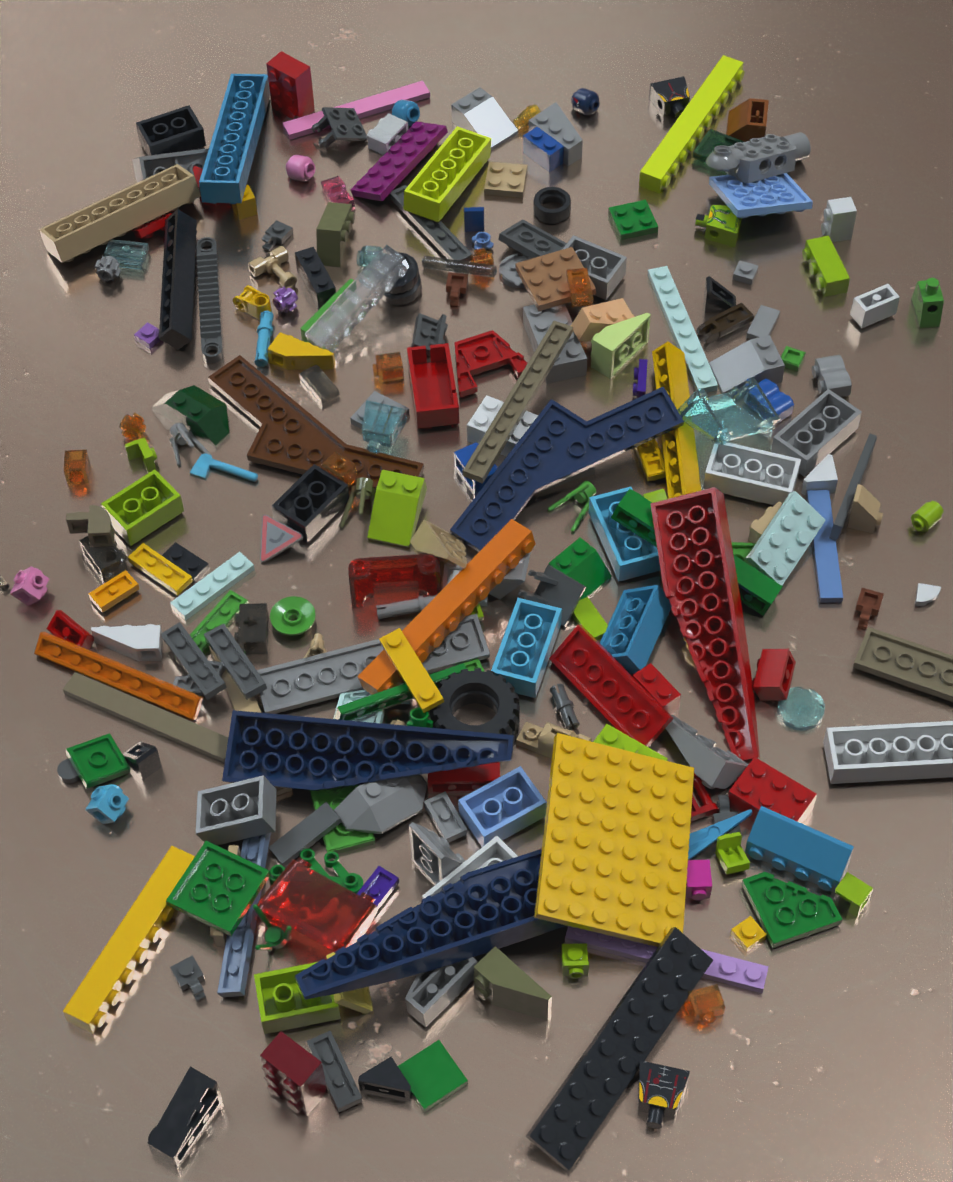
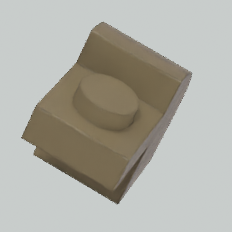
M90 505L89 512L66 514V522L70 534L87 533L91 547L114 546V529L110 515L104 508Z

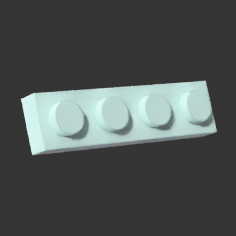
M238 552L171 601V608L185 621L254 571V564L241 552Z

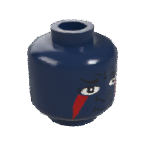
M586 88L578 89L571 98L573 109L583 115L590 116L594 114L600 105L598 94Z

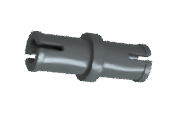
M561 683L557 684L560 693L557 692L555 685L552 686L550 692L556 703L555 709L561 715L565 729L572 730L570 721H572L574 728L577 729L580 723L573 710L574 704L569 700L564 685Z

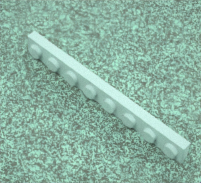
M668 266L649 269L648 278L676 345L685 354L686 369L697 395L717 391V381Z

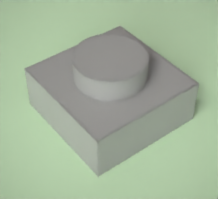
M739 260L732 280L752 285L759 266Z

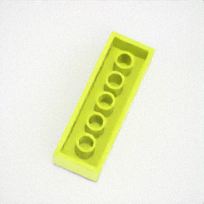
M457 126L404 190L403 210L439 222L490 158L492 138Z

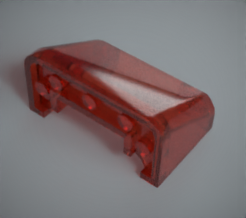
M433 554L358 558L351 561L348 567L352 609L363 608L365 599L369 596L374 598V589L419 586V595L427 594L428 596L437 595L442 590L440 561Z
M300 857L298 861L292 859L261 897L257 904L258 907L267 916L282 924L291 926L292 929L333 952L342 947L347 948L355 943L357 938L366 933L379 910V907L373 904L375 899L364 892L359 896L310 869L312 864Z

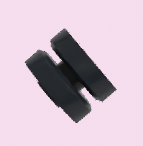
M400 252L391 253L382 257L376 263L374 276L378 293L383 301L392 305H404L414 301L420 295L422 289L418 264L412 256Z

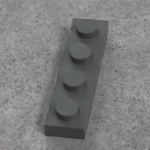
M180 622L160 634L207 700L227 688L223 679Z
M224 623L204 634L205 640L246 700L267 689L266 683Z

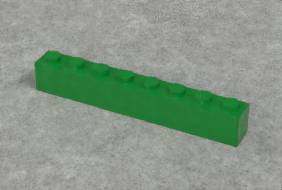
M629 489L617 505L611 518L657 547L650 504L652 502L634 490ZM734 555L741 602L764 616L783 586Z

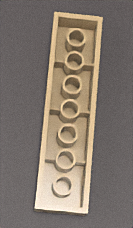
M176 164L40 228L39 232L46 250L61 263L69 262L75 256L88 253L98 245H105L109 240L121 237L134 228H140L148 221L157 220L167 212L176 211L178 207L194 202L201 195L195 176Z

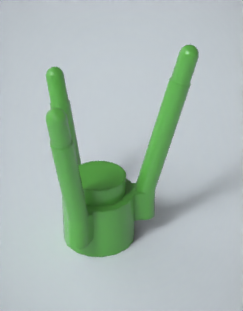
M584 481L575 490L550 506L548 511L554 510L573 497L579 503L586 502L571 528V532H575L589 509V497H593L596 494V488L591 482Z

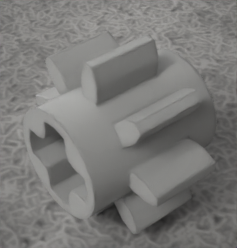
M102 256L101 260H97L95 264L96 274L104 281H113L121 272V269L118 268L120 263L112 256Z

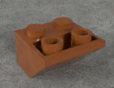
M749 98L731 109L728 114L726 140L747 142L752 138L765 137L769 100Z

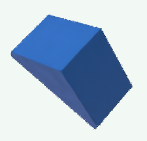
M484 207L464 208L465 232L484 231Z

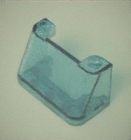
M754 377L746 379V384L742 388L738 389L737 386H734L728 393L707 397L708 395L704 389L696 390L678 409L686 424L715 444L720 443L721 445L726 444L730 440L762 432L767 434L775 428L774 425L780 420Z

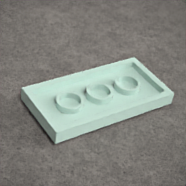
M796 491L790 492L746 557V560L758 571L775 580L778 584L783 585L826 520Z

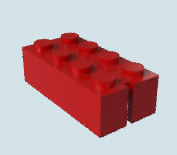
M449 343L430 345L431 362L428 363L426 346L408 347V369L417 428L460 424L459 404Z

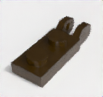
M740 303L709 318L708 321L699 325L696 333L699 336L706 334L704 341L709 344L716 341L719 336L722 337L752 322L754 315L743 303Z

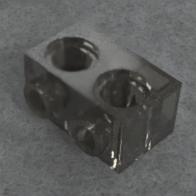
M88 536L79 540L83 554L104 583L123 571H128L126 566L128 558L123 549L118 550L115 539L114 546L91 547Z

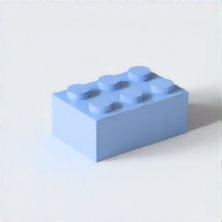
M519 766L458 800L459 815L481 847H483L496 836L504 840L546 816L547 802L522 767Z

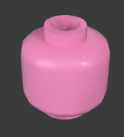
M293 155L286 163L287 175L292 180L308 181L315 174V164L308 156Z

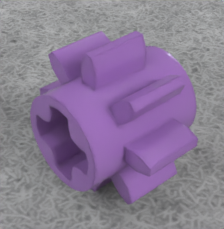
M283 287L273 293L276 296L273 299V304L280 312H291L297 307L295 302L298 300V296L293 289Z

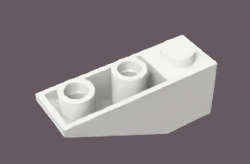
M160 625L91 627L94 642L137 661H162L163 639L160 635L162 633Z

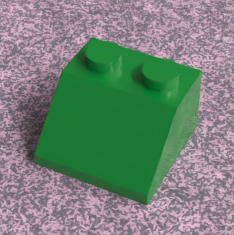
M581 537L549 562V565L586 586L580 600L586 597L589 598L612 578L597 550Z

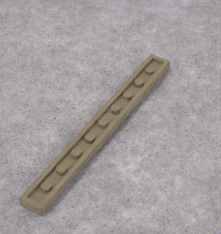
M553 321L463 469L464 477L480 483L485 481L572 335V326Z

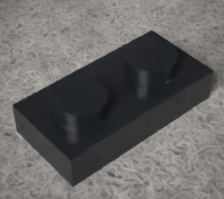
M176 542L162 555L191 575L194 583L210 569L209 563Z

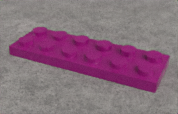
M416 121L350 189L352 196L383 201L448 133L447 127Z

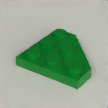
M767 872L742 879L741 884L764 932L767 934L772 948L842 923L843 919L830 897L816 895L807 891L808 889L790 881L786 883L774 878V875Z

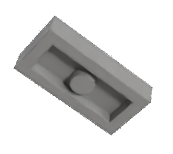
M446 792L424 801V807L440 835L448 843L467 834V828Z

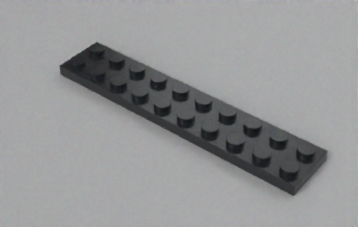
M676 927L671 928L526 1135L531 1142L565 1171H569L639 1070L640 1060L645 1061L713 961L711 957Z

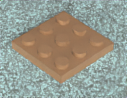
M573 247L515 263V269L538 312L596 295V288Z

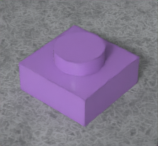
M147 322L134 334V338L137 342L151 349L160 341L159 329Z

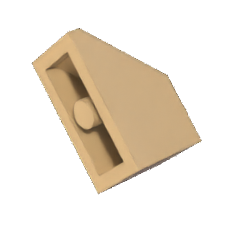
M857 485L847 528L874 534L875 526H880L883 513L879 512L881 503L863 485Z

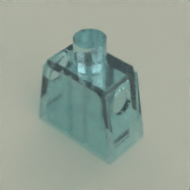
M366 401L362 436L365 442H369L367 449L370 452L378 453L381 445L387 447L394 445L407 422L406 409Z

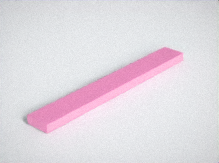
M419 81L333 108H354L360 119L390 110L399 100L416 102L429 98L430 91L423 81ZM320 111L283 122V129L289 140L314 133L312 126L318 123L324 114Z

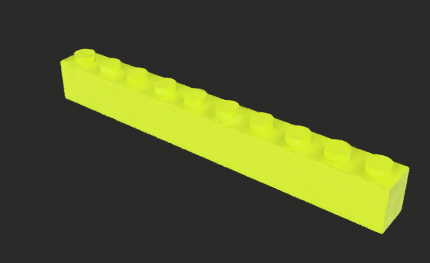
M724 55L721 57L641 169L640 187L659 194L664 187H668L671 177L677 174L680 164L686 161L689 151L694 150L696 141L702 138L706 127H710L713 117L719 114L722 104H726L729 94L735 91L738 81H742L745 73L743 71L744 62Z

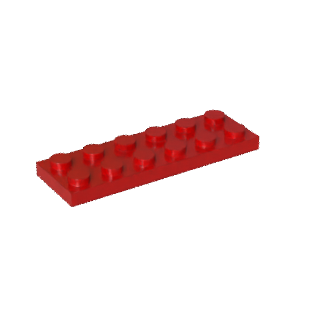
M578 624L549 658L617 730L647 747L656 740L674 719L582 625Z

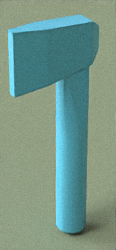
M207 453L201 454L190 471V474L206 479L210 467L253 482H256L258 479L257 473L212 458V455Z

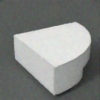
M918 583L915 606H925L927 603L936 600L941 587Z

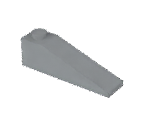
M209 148L142 156L132 159L136 180L140 182L176 164L194 175V166L203 169Z
M671 715L674 719L666 727V730L690 767L694 768V773L702 779L701 783L714 790L715 787L726 789L737 781L749 764L729 750L725 752L718 747H714L716 745L715 741L699 734L696 735L698 731L676 716Z

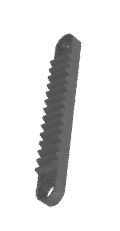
M204 237L199 239L196 244L201 350L203 359L206 362L217 363L223 358L218 251L216 241L211 237ZM207 245L212 246V248L208 250L202 249L204 246ZM210 350L218 351L214 355L207 354V352Z

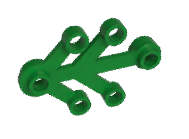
M312 849L302 850L300 859L301 863L307 865L314 874L287 871L282 865H275L270 869L269 883L273 887H283L288 881L310 884L304 888L294 887L289 891L290 902L293 904H301L305 898L314 894V904L322 908L327 906L332 899L342 894L348 897L355 896L363 886L362 877L356 873H348L339 862V855L333 851L325 854L324 862L325 866L332 868L338 877L327 874L316 861L315 852ZM327 886L334 887L333 889L329 890L328 892L322 890L323 888H325V887H327Z

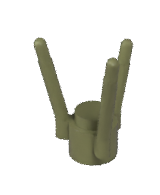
M365 477L356 479V485L352 486L351 495L339 525L340 528H343L355 495L360 499L359 515L363 514L365 499H369V496L373 509L376 489L373 488V480Z

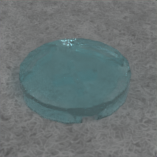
M793 687L789 689L787 700H779L778 715L781 721L795 730L806 731L815 728L824 717L825 703L822 697L810 688L807 690L802 689L803 687Z

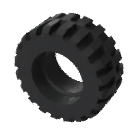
M474 668V671L463 669L459 674L454 672L448 675V680L443 679L438 684V690L444 698V703L430 710V720L433 721V728L514 736L518 734L520 722L518 694L515 693V688L511 683L508 682L506 684V678L503 676H495V672L487 670V672L481 671V668ZM468 704H482L488 706L496 713L493 719L481 725L464 724L453 716L459 708Z

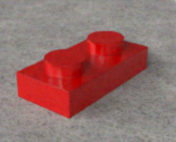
M165 213L157 220L148 221L142 227L132 229L134 236L147 239L154 235L153 232L159 229L160 231L165 230L166 219L172 213Z

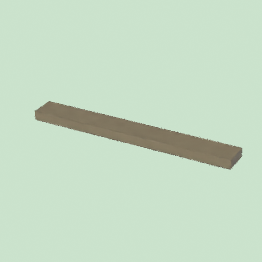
M74 672L63 688L64 694L225 763L228 737L77 672Z

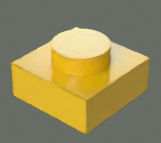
M751 916L732 928L730 933L746 952L765 940L767 936Z

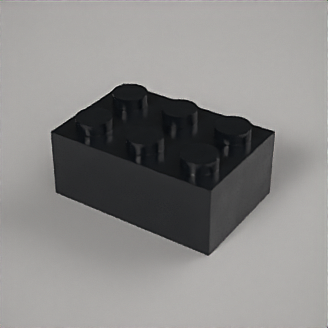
M190 105L136 122L139 141L148 156L191 151L206 146L204 129Z
M314 464L272 505L273 519L303 535L302 540L308 543L348 503V484Z

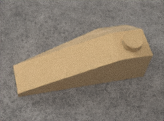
M423 520L410 540L414 547L413 551L423 558L428 556L433 560L465 569L467 566V558L465 557L466 547L462 541L449 532Z

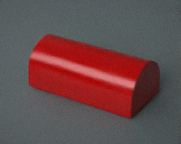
M56 610L46 629L58 638L89 650L94 643V636L62 610Z

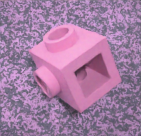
M32 566L23 571L20 570L14 577L15 584L10 594L29 606L39 601L47 592L46 585L50 578L45 576L41 570Z

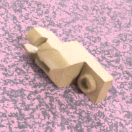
M525 722L516 739V745L552 759L554 736L557 733L591 741L592 738L582 734L577 735L572 730L564 729L549 722H546L544 728Z

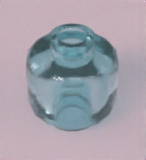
M365 245L357 252V266H360L364 272H374L376 263L387 254H384L380 246Z

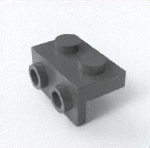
M419 313L415 321L411 347L426 346V355L430 356V345L445 344L443 335L448 327V324H446L447 316L442 314L439 320Z

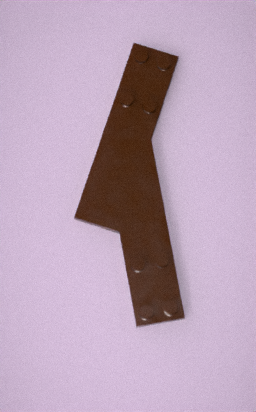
M241 355L208 377V381L213 387L260 426L247 453L248 461L299 474H304L315 464L350 487L356 485L357 478H369L373 480V488L375 489L377 488L382 470L421 477L423 473L424 463L344 443Z

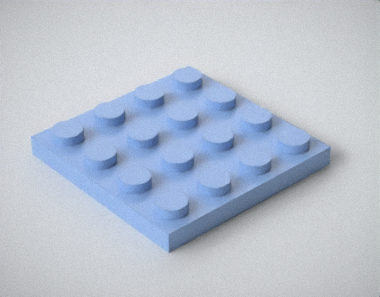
M787 173L751 183L740 182L732 175L709 177V185L735 216L739 218H748L754 215L766 216L771 213L784 214L789 211L802 212L806 209H812L813 201Z

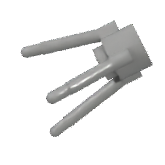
M176 423L170 428V434L172 435L170 442L173 446L178 466L181 465L177 444H188L191 448L195 444L203 453L210 454L194 437L192 432L188 431L185 424Z

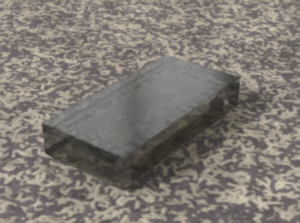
M317 364L299 373L300 379L321 404L340 395L339 389Z

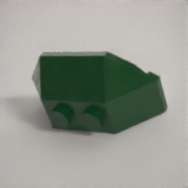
M195 385L167 393L152 406V410L173 423L185 424L188 431H191L194 436L214 448H217L230 436L227 405Z

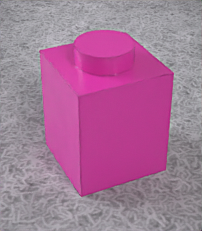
M688 860L685 898H692L694 900L710 898L712 891L710 860Z

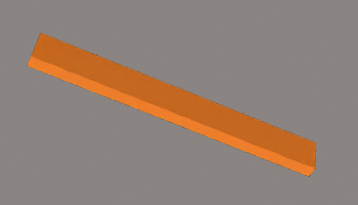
M40 632L34 654L192 720L197 719L204 697L49 633Z

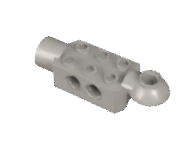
M802 132L783 137L767 134L765 137L752 138L750 141L743 143L737 142L732 146H716L714 151L707 157L706 164L716 171H725V173L734 176L740 182L751 183L794 171L795 162L808 158L811 147L808 137Z

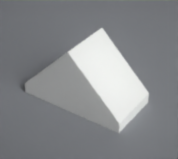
M828 454L803 480L801 490L803 495H806L807 490H829V493H835L838 478L831 454Z

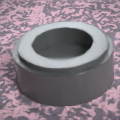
M69 759L63 760L58 765L57 772L61 781L74 783L80 779Z

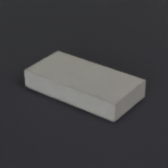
M761 305L747 331L746 338L755 339L770 335L780 316V311Z

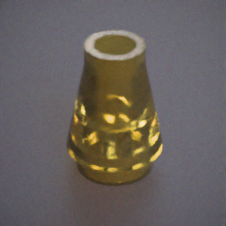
M535 104L532 106L528 105L513 119L515 127L521 129L528 126L529 119L541 111Z

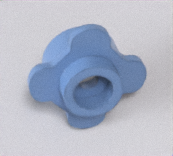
M478 232L472 237L476 251L486 250L487 248L492 249L494 246L493 242H491V236L487 232Z

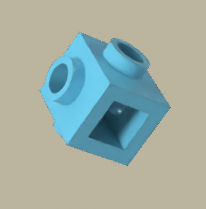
M117 785L99 786L91 794L92 799L85 810L102 824L112 823L124 813L125 805L129 798L123 794V790Z

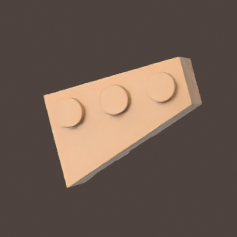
M621 298L581 308L571 326L579 341L591 342L593 336L605 327L635 316L631 313L624 299Z

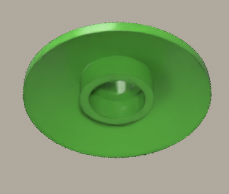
M296 596L281 599L272 607L270 612V621L273 628L279 633L289 636L299 635L308 631L316 618L313 605L308 600Z

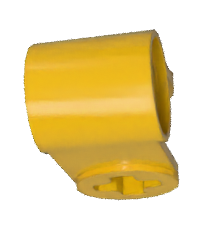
M247 285L239 296L233 298V304L238 310L255 317L257 320H260L261 312H272L269 296L250 285Z

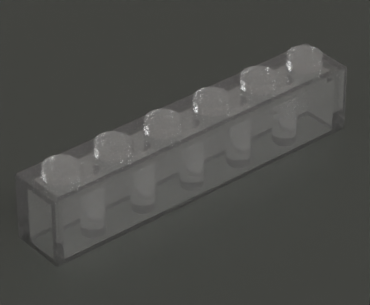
M386 245L304 334L309 343L334 352L342 340L351 334L353 328L364 320L366 314L379 303L384 294L392 289L395 282L405 275L409 265L404 256Z

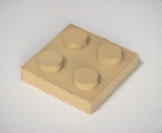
M489 162L484 195L523 198L527 165Z

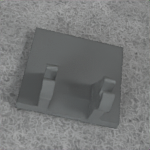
M323 107V118L312 126L313 132L316 130L321 132L329 125L332 128V131L319 141L320 147L324 145L326 148L336 140L367 141V135L354 108Z
M547 565L544 573L529 570L528 575L534 576V579L540 580V583L535 593L519 590L518 595L524 596L526 600L562 608L561 625L566 627L586 586L551 565Z

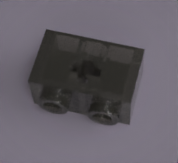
M267 603L240 604L239 613H235V625L239 627V632H235L234 639L246 655L268 654L269 612Z

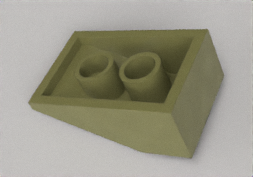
M496 946L474 966V991L482 1000L485 1001L487 999L492 1005L546 1021L551 1018L552 996Z

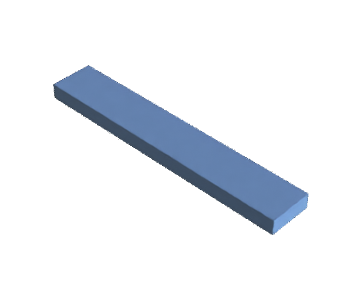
M807 490V502L826 520L812 540L820 603L843 602L836 540L829 538L834 524L829 490Z

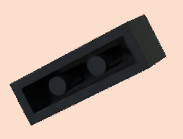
M310 247L295 252L296 268L319 310L336 293V287L315 248Z

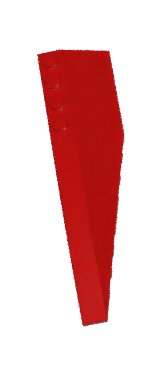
M713 487L650 503L663 589L670 601L673 614L678 620L681 633L686 639L699 676L707 689V695L715 708L718 721L723 727L731 752L743 761L752 760L754 757L760 758L748 645L724 494Z

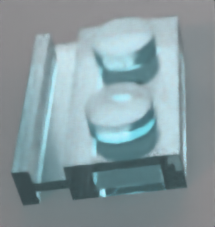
M111 239L107 244L104 257H114L120 263L119 267L142 270V265L149 251L148 243Z

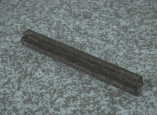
M424 256L422 259V266L424 268L486 277H495L497 274V267L494 265Z

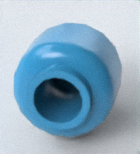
M399 100L392 108V115L407 121L408 126H412L418 121L420 110L413 101Z

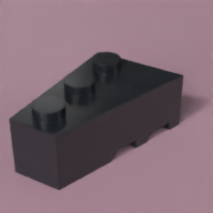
M190 1066L158 1125L152 1129L148 1136L147 1144L153 1154L178 1168L223 1102L217 1081Z

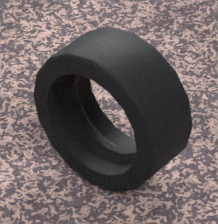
M545 187L535 194L533 201L535 216L540 221L549 224L560 223L566 220L571 211L570 195L558 187ZM555 201L563 206L558 209H547L542 204Z

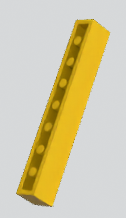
M174 846L170 847L64 1008L63 1013L67 1022L91 1034H94L96 1029L104 1024L107 1012L111 1006L117 1004L121 990L125 984L128 985L133 979L134 970L139 963L141 964L145 960L148 948L152 942L155 943L158 940L161 928L165 922L171 920L174 908L167 905L166 899L195 856Z

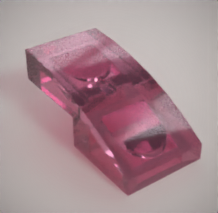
M339 176L321 181V186L330 202L352 204V207H355L354 199L347 192L346 185Z

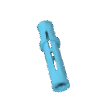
M270 311L261 312L260 324L257 327L258 340L254 363L258 367L268 365L267 349L270 346V338L273 335L272 322L274 317Z

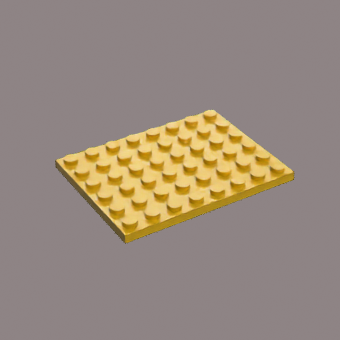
M557 733L554 736L534 918L656 947L660 945L671 928L676 927L683 933L694 768Z

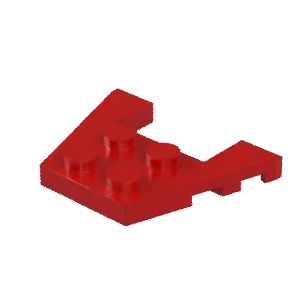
M493 330L454 342L460 398L478 392V387L472 375L510 364L519 379L528 364L524 360L523 355L513 351L510 348V344Z

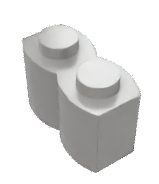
M841 355L815 359V364L812 366V375L818 380L819 393L823 394L829 389L840 397L850 395L852 383Z

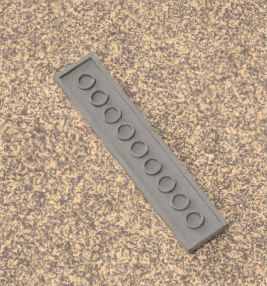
M477 614L466 616L458 624V627L443 640L442 644L427 656V659L422 664L428 674L471 660L490 658L489 649ZM376 639L257 670L267 686L266 690L259 693L264 712L276 714L339 697L341 693L363 690L358 675L384 650L380 640Z

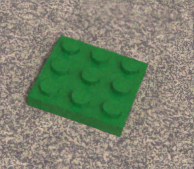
M205 841L166 899V903L168 906L232 936L271 874L269 870Z

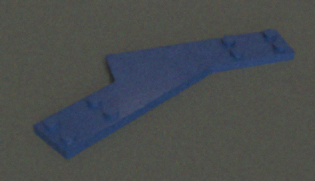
M664 386L589 421H585L551 399L452 526L450 533L480 552L511 519H516L535 493L683 426L684 421Z

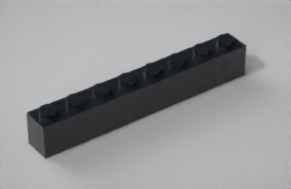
M179 209L170 215L165 222L159 339L178 350L192 339L197 220Z

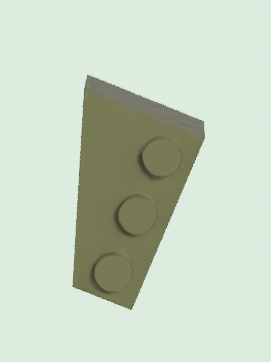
M328 202L316 229L317 254L324 266L341 267L351 224H354L355 220L352 204Z

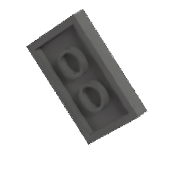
M523 219L499 233L498 239L508 247L514 248L530 258L560 251L567 244Z

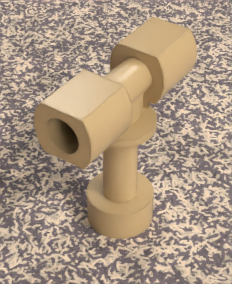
M283 246L270 251V256L265 259L259 257L248 263L249 271L254 277L267 271L270 274L275 273L280 278V285L286 289H292L297 283V278L291 272L285 273L280 268L282 263L289 260L288 251Z

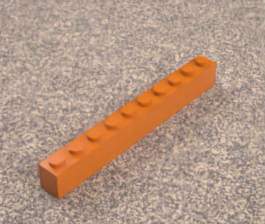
M511 519L467 564L465 569L463 568L402 630L421 663L427 659V656L435 648L442 644L443 640L458 627V624L466 616L472 613L473 609L488 596L489 592L503 581L504 577L518 565L519 561L532 551L536 543L531 530ZM385 650L358 675L363 689L371 695L399 686L403 682L402 677Z

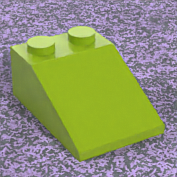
M387 470L381 471L374 498L367 536L368 540L406 548L411 547L410 540L415 533L427 491L425 478Z

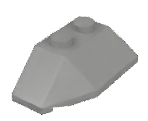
M422 775L364 783L354 789L334 811L342 820L341 823L347 831L356 830L365 833L382 834L422 811L428 783Z

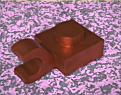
M448 272L446 292H451L450 306H458L460 293L466 294L469 274Z
M866 588L861 589L855 609L861 611L857 627L867 629L870 615L878 616L884 593Z

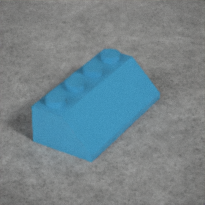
M660 585L624 590L606 632L600 641V644L630 675L635 674L646 666L672 607Z
M761 806L748 837L745 853L756 860H763L772 864L778 870L788 871L800 880H808L817 884L818 887L825 891L835 893V888L847 871L854 846Z

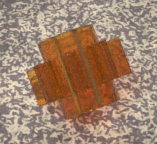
M485 248L474 250L475 255L470 256L473 270H478L479 273L489 272L490 266H494L491 251L486 252Z
M135 412L132 416L126 414L119 425V428L122 429V436L129 440H132L133 437L139 439L146 429V425L143 424V417Z

